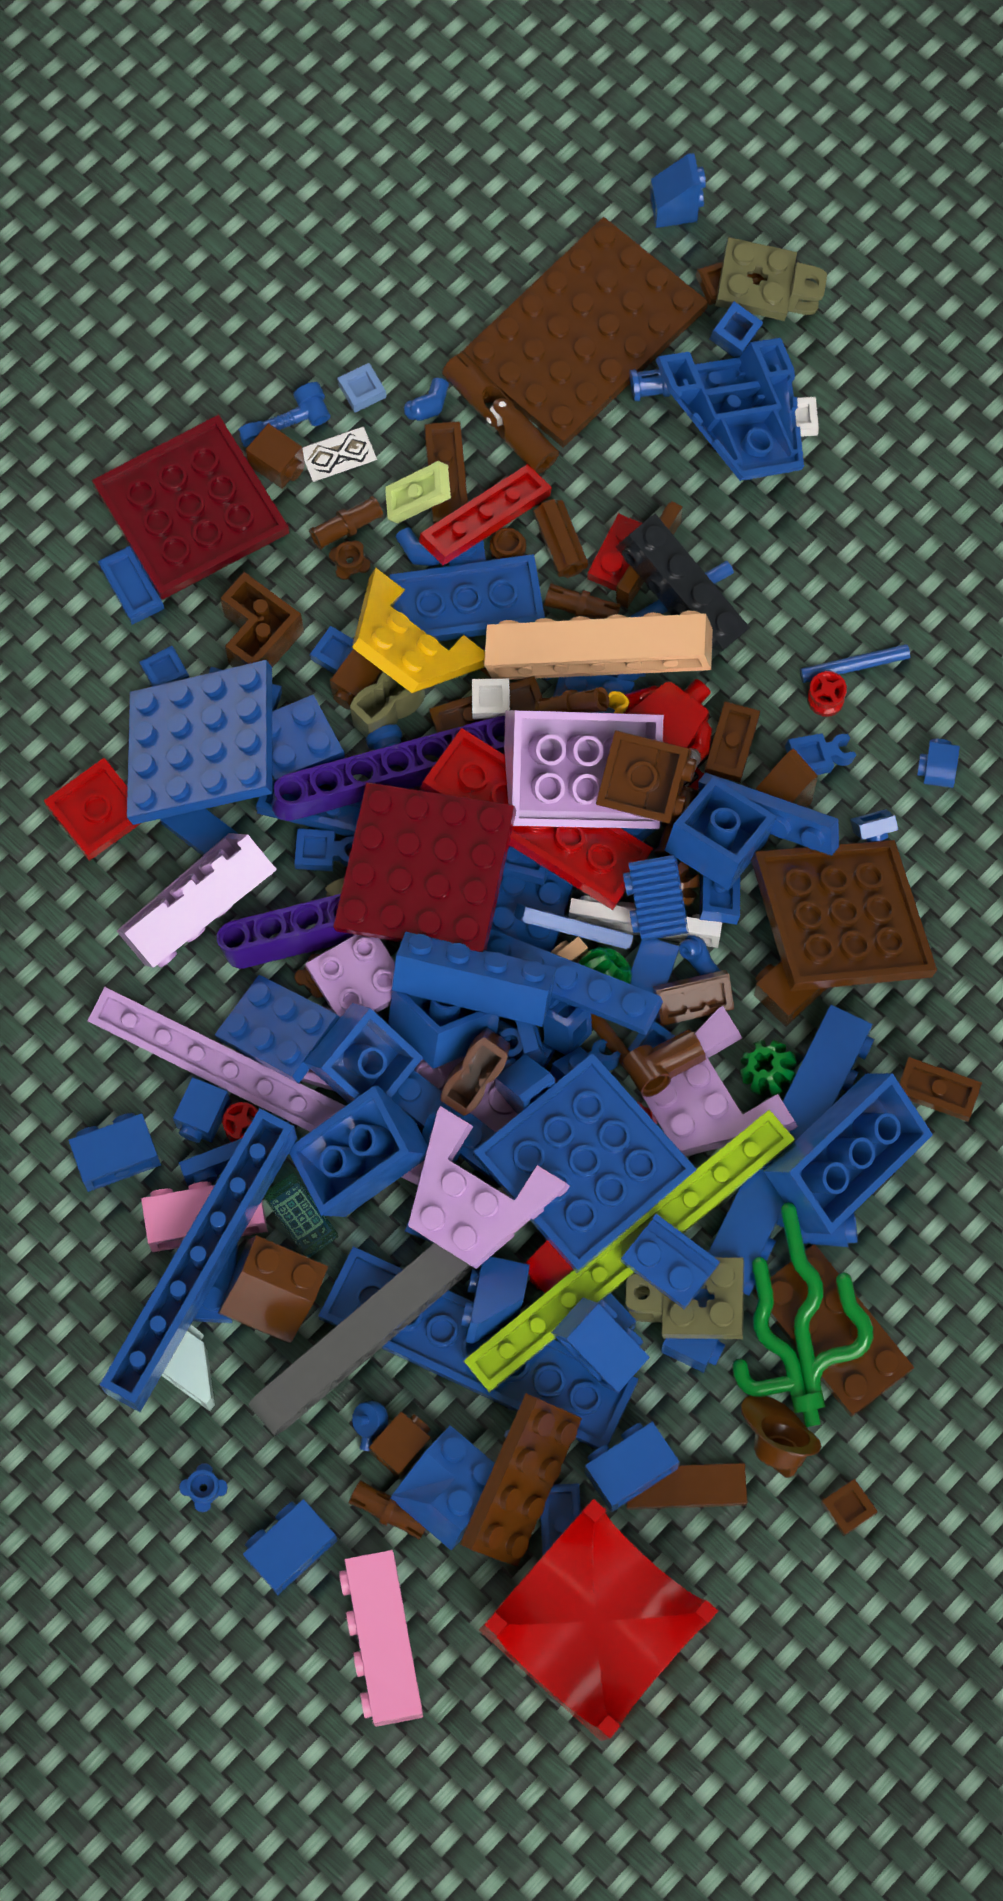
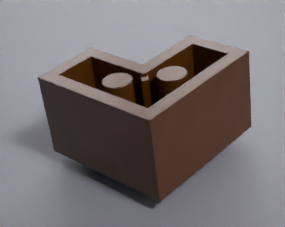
M245 572L220 598L224 617L240 628L225 645L228 662L232 667L267 660L273 668L304 633L301 613Z

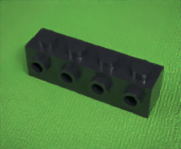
M655 513L616 546L625 561L632 566L671 615H680L684 611L706 613L713 629L712 658L725 650L750 628Z

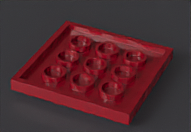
M219 414L92 480L93 487L126 542L133 550L161 600L289 534L288 525Z
M366 782L333 928L337 932L402 942L405 932H410L451 943H461L473 951L483 952L487 950L517 811L515 805Z

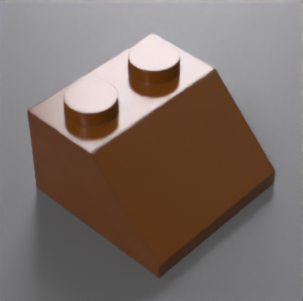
M256 1235L247 1240L218 1314L290 1344L316 1299L328 1266Z

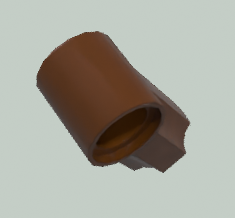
M688 1029L654 1048L650 1045L635 1048L626 1055L622 1065L642 1096L651 1097L662 1092L670 1084L671 1078L705 1061L706 1055L695 1033Z

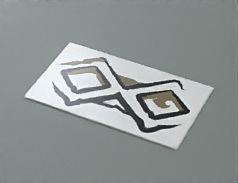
M364 427L303 447L304 461L313 482L377 460Z

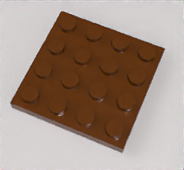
M895 840L840 844L832 856L809 849L808 847L756 851L751 862L790 991L923 979L934 976L937 968Z

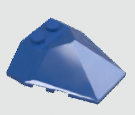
M781 338L750 342L739 358L701 364L694 363L690 352L658 356L656 362L668 391L739 481L803 469L800 427L796 425L795 415L798 401L797 397L793 396L792 386L795 372Z

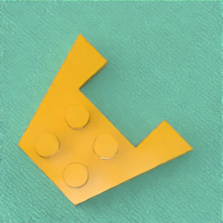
M377 568L374 569L369 577L352 645L354 650L411 693L485 667V651L465 635L450 650H447L435 637L425 633L413 624L406 615L396 611L392 606L401 597L405 589Z

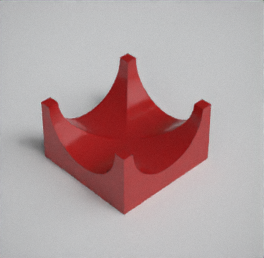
M593 1499L481 1626L479 1631L600 1741L610 1739L621 1727L624 1718L681 1649L710 1622L719 1610L707 1600L695 1596L680 1586L653 1564L612 1523L606 1514V1509Z

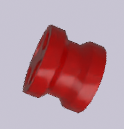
M830 671L821 672L813 677L808 692L810 709L814 713L825 717L833 716L841 711L847 691L845 680L839 674ZM822 696L829 697V698H830V701H829L828 699H824V698L821 699L820 697H822Z
M239 1102L227 1108L223 1115L222 1123L230 1142L243 1138L246 1131L242 1133V1130L249 1127L258 1112L255 1106Z

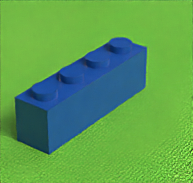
M405 932L396 954L392 991L543 1026L551 1002L556 967L507 956L499 952L473 951L461 943H451L423 934Z

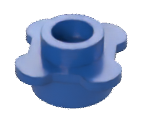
M208 1464L197 1466L196 1471L188 1479H184L179 1486L181 1494L189 1496L195 1503V1509L199 1512L209 1511L211 1503L218 1496H224L228 1490L227 1483L224 1480H218L212 1473V1467ZM202 1484L207 1485V1490L204 1492L200 1490Z

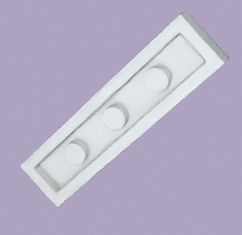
M582 896L580 899L571 898L569 917L621 930L629 934L640 935V932L633 933L630 911L636 910L634 903L619 902L614 910H611L591 896ZM695 914L692 918L686 917L689 933L659 938L682 942L686 937L695 935L702 938L706 946L718 948L722 922L699 920V914Z

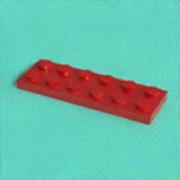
M461 728L426 776L420 789L426 792L508 804L505 755ZM513 826L509 843L510 846L611 910H614L626 892L623 873L630 872L629 863L647 860L653 850L652 847L621 828Z

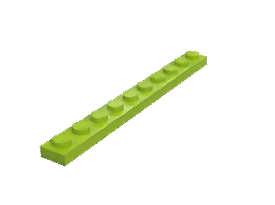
M769 1109L698 1167L693 1174L581 1271L576 1273L573 1270L467 1357L464 1363L489 1393L556 1339L551 1332L582 1298L594 1302L603 1300L625 1282L629 1276L635 1273L621 1262V1258L644 1228L652 1221L655 1214L659 1215L681 1233H684L795 1141L793 1136Z

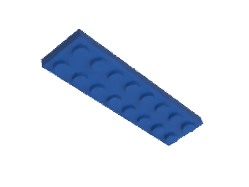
M353 1246L320 1311L319 1319L335 1327L338 1326L403 1269ZM449 1290L382 1347V1349L516 1412H518L527 1393L577 1415L582 1420L577 1429L575 1439L595 1449L606 1444L609 1446L639 1380L633 1376L619 1393L603 1387L560 1342L553 1340L489 1393L464 1363V1360L504 1327L473 1344L465 1342L468 1327L461 1326L465 1303L473 1302Z

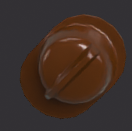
M748 1396L743 1400L741 1412L746 1422L755 1431L754 1450L760 1461L773 1467L785 1478H791L795 1475L797 1469L802 1466L807 1456L819 1453L822 1447L820 1440L805 1427L796 1414L785 1404L767 1396Z

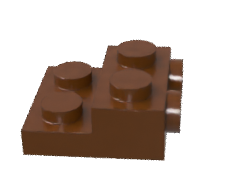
M615 730L596 805L673 825L674 818H679L685 810L687 797L682 796L681 792L684 780L692 781L697 760L690 758L692 751L688 748Z

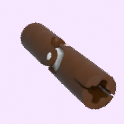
M461 352L451 358L445 365L442 375L488 424L499 432L502 439L526 465L528 464L538 474L550 468L558 458L559 451L521 411L515 408L509 398L467 353ZM493 402V406L489 410L485 404Z

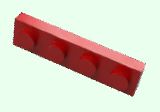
M527 464L421 532L419 542L444 566L550 497L552 487Z

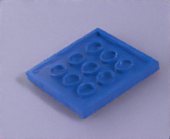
M267 660L130 692L127 818L133 825L272 794V667Z
M593 1053L473 1152V1156L513 1200H516L537 1165L570 1185L569 1189L561 1197L557 1196L543 1208L544 1211L534 1220L531 1218L530 1221L576 1273L594 1260L697 1170Z

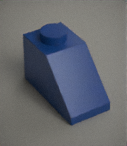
M526 1054L518 1060L515 1058L507 1060L503 1070L495 1078V1088L517 1115L555 1084V1078L551 1073Z

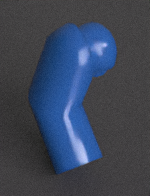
M433 378L427 395L409 400L405 404L404 413L406 417L410 420L422 421L439 415L443 409L449 383L441 378Z

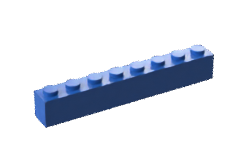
M259 1108L101 1381L100 1386L105 1394L141 1412L296 1142L297 1135L293 1125Z

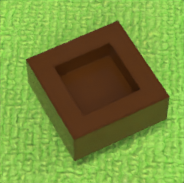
M855 1479L821 1501V1505L843 1537L878 1513Z

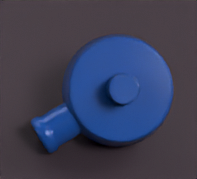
M365 1401L359 1404L353 1412V1427L362 1437L360 1450L370 1451L369 1446L373 1443V1439L378 1437L388 1426L387 1411L379 1402Z

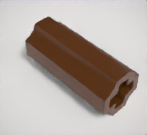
M552 499L543 502L538 508L534 509L535 520L558 577L570 578L579 575L581 571L588 568L587 558L563 500Z

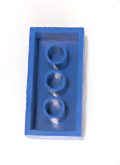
M893 1073L865 1074L763 1172L784 1203L791 1202L795 1205L799 1224L805 1233L832 1234L933 1134Z

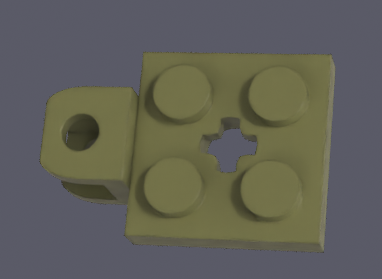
M728 237L725 244L715 306L729 309L735 301L751 314L785 321L788 311L812 315L816 313L819 300L824 296L827 273L823 269L797 262L795 266L797 252ZM757 273L764 280H761L759 285L753 284V278L747 275ZM812 278V279H814L817 283L812 282V281H810V280H806V279Z
M716 1258L720 1261V1264L701 1288L707 1289L709 1294L715 1295L714 1300L707 1301V1307H699L698 1301L692 1300L684 1310L638 1274H633L626 1281V1306L629 1309V1313L636 1321L662 1322L663 1338L743 1339L744 1258ZM642 1296H648V1298L640 1300Z

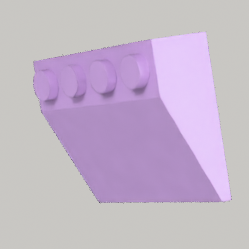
M505 710L504 752L508 805H515L517 810L513 826L660 829V822L598 806L596 801L615 730L663 742L664 715Z

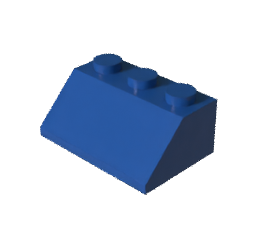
M374 1085L294 1143L289 1154L320 1215L346 1217L423 1162L428 1145L416 1122L379 1086Z

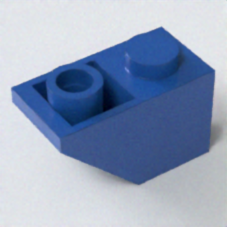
M694 153L685 155L651 179L650 201L656 228L698 222L699 207H704L702 188L706 187L703 166L697 167Z
M489 1257L481 1264L480 1270L472 1268L467 1292L475 1293L473 1303H465L461 1326L468 1327L465 1342L473 1344L509 1324L520 1314L530 1267L529 1264Z

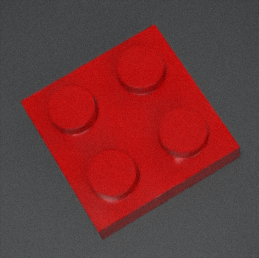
M105 758L44 800L45 806L89 861L140 825H133L127 818L128 787Z

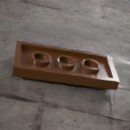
M814 1244L805 1253L808 1261L819 1272L823 1282V1299L809 1324L816 1357L819 1353L828 1349L852 1344L858 1336V1331L855 1324L844 1313L836 1284V1278L839 1273ZM790 1262L770 1277L774 1297V1306L770 1316L797 1349L794 1336V1319L798 1309L808 1295V1287L806 1282L795 1271L792 1262ZM755 1289L753 1290V1295L758 1300L757 1290ZM856 1294L857 1303L868 1314L873 1326L871 1346L862 1357L829 1366L821 1377V1381L851 1418L914 1369L911 1362Z
M527 1393L525 1394L460 1545L518 1567L522 1556L528 1548L536 1523L543 1514L545 1503L553 1484L560 1475L561 1466L570 1445L576 1438L577 1429L582 1420L581 1417Z

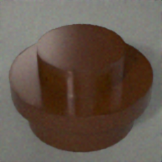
M504 528L496 532L491 538L490 552L495 559L524 556L526 540L517 530Z

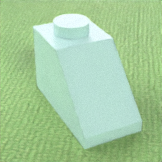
M190 1325L164 1370L162 1377L204 1408L211 1411L215 1403L208 1351L205 1344L201 1341L204 1335L194 1326Z

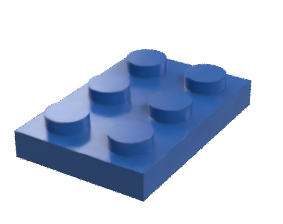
M258 975L217 1030L215 1036L221 1043L299 1084L310 1069L304 1063L305 1060L340 1017L336 1013Z

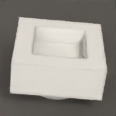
M816 397L797 398L798 408L795 411L796 425L800 427L801 437L818 436Z
M509 678L472 679L473 719H490L497 716H505V710H510Z

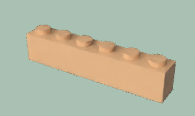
M684 611L680 615L666 616L660 613H647L643 617H626L616 614L608 616L607 619H590L578 616L569 621H554L548 618H541L530 623L504 620L499 622V624L487 625L484 666L492 679L509 678V680L526 679L533 676L535 678L711 670L713 629L706 613L701 614L697 611Z

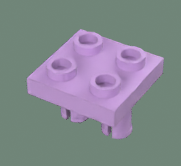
M354 935L305 964L306 969L330 1008L339 1017L345 1013L352 1003L369 1007L375 1013L391 1005L395 962L379 938Z

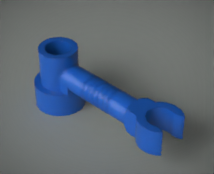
M310 382L299 387L293 394L298 407L290 410V412L287 411V413L280 414V416L278 415L266 421L248 423L240 427L239 431L241 434L239 436L244 447H248L268 423L277 430H281L284 427L287 428L294 425V423L297 424L306 419H309L312 426H318L327 422L331 416L323 401L325 395L318 382Z

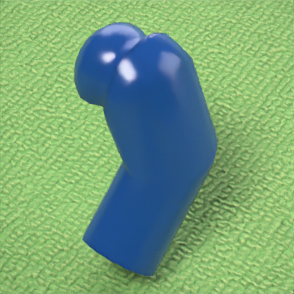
M410 527L404 528L396 534L397 541L413 564L436 566L440 563L419 542Z
M692 935L686 937L680 943L679 952L681 956L690 962L700 976L721 971L711 959L706 943L702 938Z

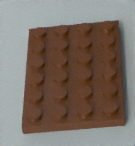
M603 217L461 352L467 353L509 398L517 410L521 411L531 422L564 448L630 384L629 371L636 369L637 372H642L708 308V301L613 223Z

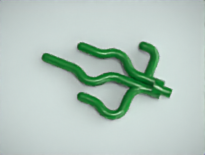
M786 1202L781 1206V1215L790 1258L795 1271L806 1282L808 1287V1295L798 1309L794 1319V1336L799 1359L795 1350L787 1342L771 1332L769 1318L774 1306L773 1289L767 1261L763 1257H756L752 1261V1270L758 1302L753 1315V1329L758 1341L766 1349L782 1359L786 1376L755 1381L750 1376L747 1362L742 1358H738L733 1362L732 1369L738 1387L750 1396L763 1397L790 1391L794 1413L802 1412L805 1427H811L821 1424L818 1409L826 1407L821 1387L823 1372L831 1365L862 1357L869 1350L873 1341V1326L868 1314L857 1303L851 1276L846 1272L838 1274L836 1284L844 1313L855 1324L858 1336L852 1344L828 1349L815 1357L809 1324L822 1302L823 1282L819 1272L807 1259L796 1207L793 1203Z

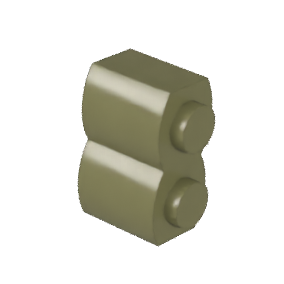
M383 672L377 684L370 685L361 690L351 702L350 711L353 726L366 738L371 732L382 726L396 725L398 719L411 715L420 707L425 698V690L411 693Z

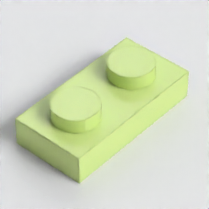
M437 461L386 486L388 520L400 523L450 499L448 465Z

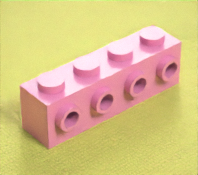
M393 1550L345 1559L346 1570L339 1571L343 1596L351 1594L353 1611L346 1612L350 1636L358 1635L361 1651L353 1652L357 1677L365 1676L368 1692L360 1693L364 1717H372L375 1727L423 1718Z

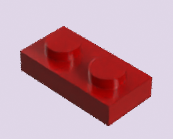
M617 514L588 571V580L616 591L619 581L629 567V564L617 550L616 546L643 523L622 514Z

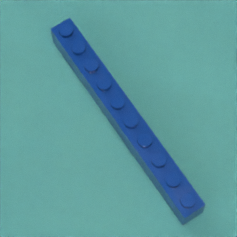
M830 1005L783 1100L784 1105L797 1125V1128L788 1131L795 1141L837 1102L842 1090L847 1092L853 1086L859 1073L853 1070V1067L858 1057L866 1059L875 1040L869 1037L873 1024L833 1005ZM784 1151L741 1185L708 1252L715 1258H744V1294L747 1296L751 1295L755 1287L752 1270L753 1259L763 1257L766 1261L768 1260L776 1243V1240L770 1237L776 1225L784 1227L781 1215V1206L784 1204V1201L763 1172ZM700 1289L693 1300L698 1301L699 1307H707V1301L714 1300L715 1295L709 1294L707 1289ZM666 1338L661 1352L704 1373L709 1363L714 1366L717 1365L726 1344L719 1342L720 1339Z

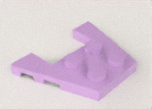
M723 1006L718 1008L695 1033L705 1052L706 1060L671 1078L670 1084L662 1092L651 1097L643 1096L664 1133L685 1156L724 1147L769 1109L787 1131L797 1128L794 1119L778 1094L742 1114L708 1058L742 1039L738 1029Z
M440 1106L436 1114L408 1226L477 1269L512 1239L517 1230L531 1218L534 1220L544 1211L543 1208L557 1196L561 1197L569 1189L570 1185L537 1165L516 1200L509 1198L452 1162L473 1126Z

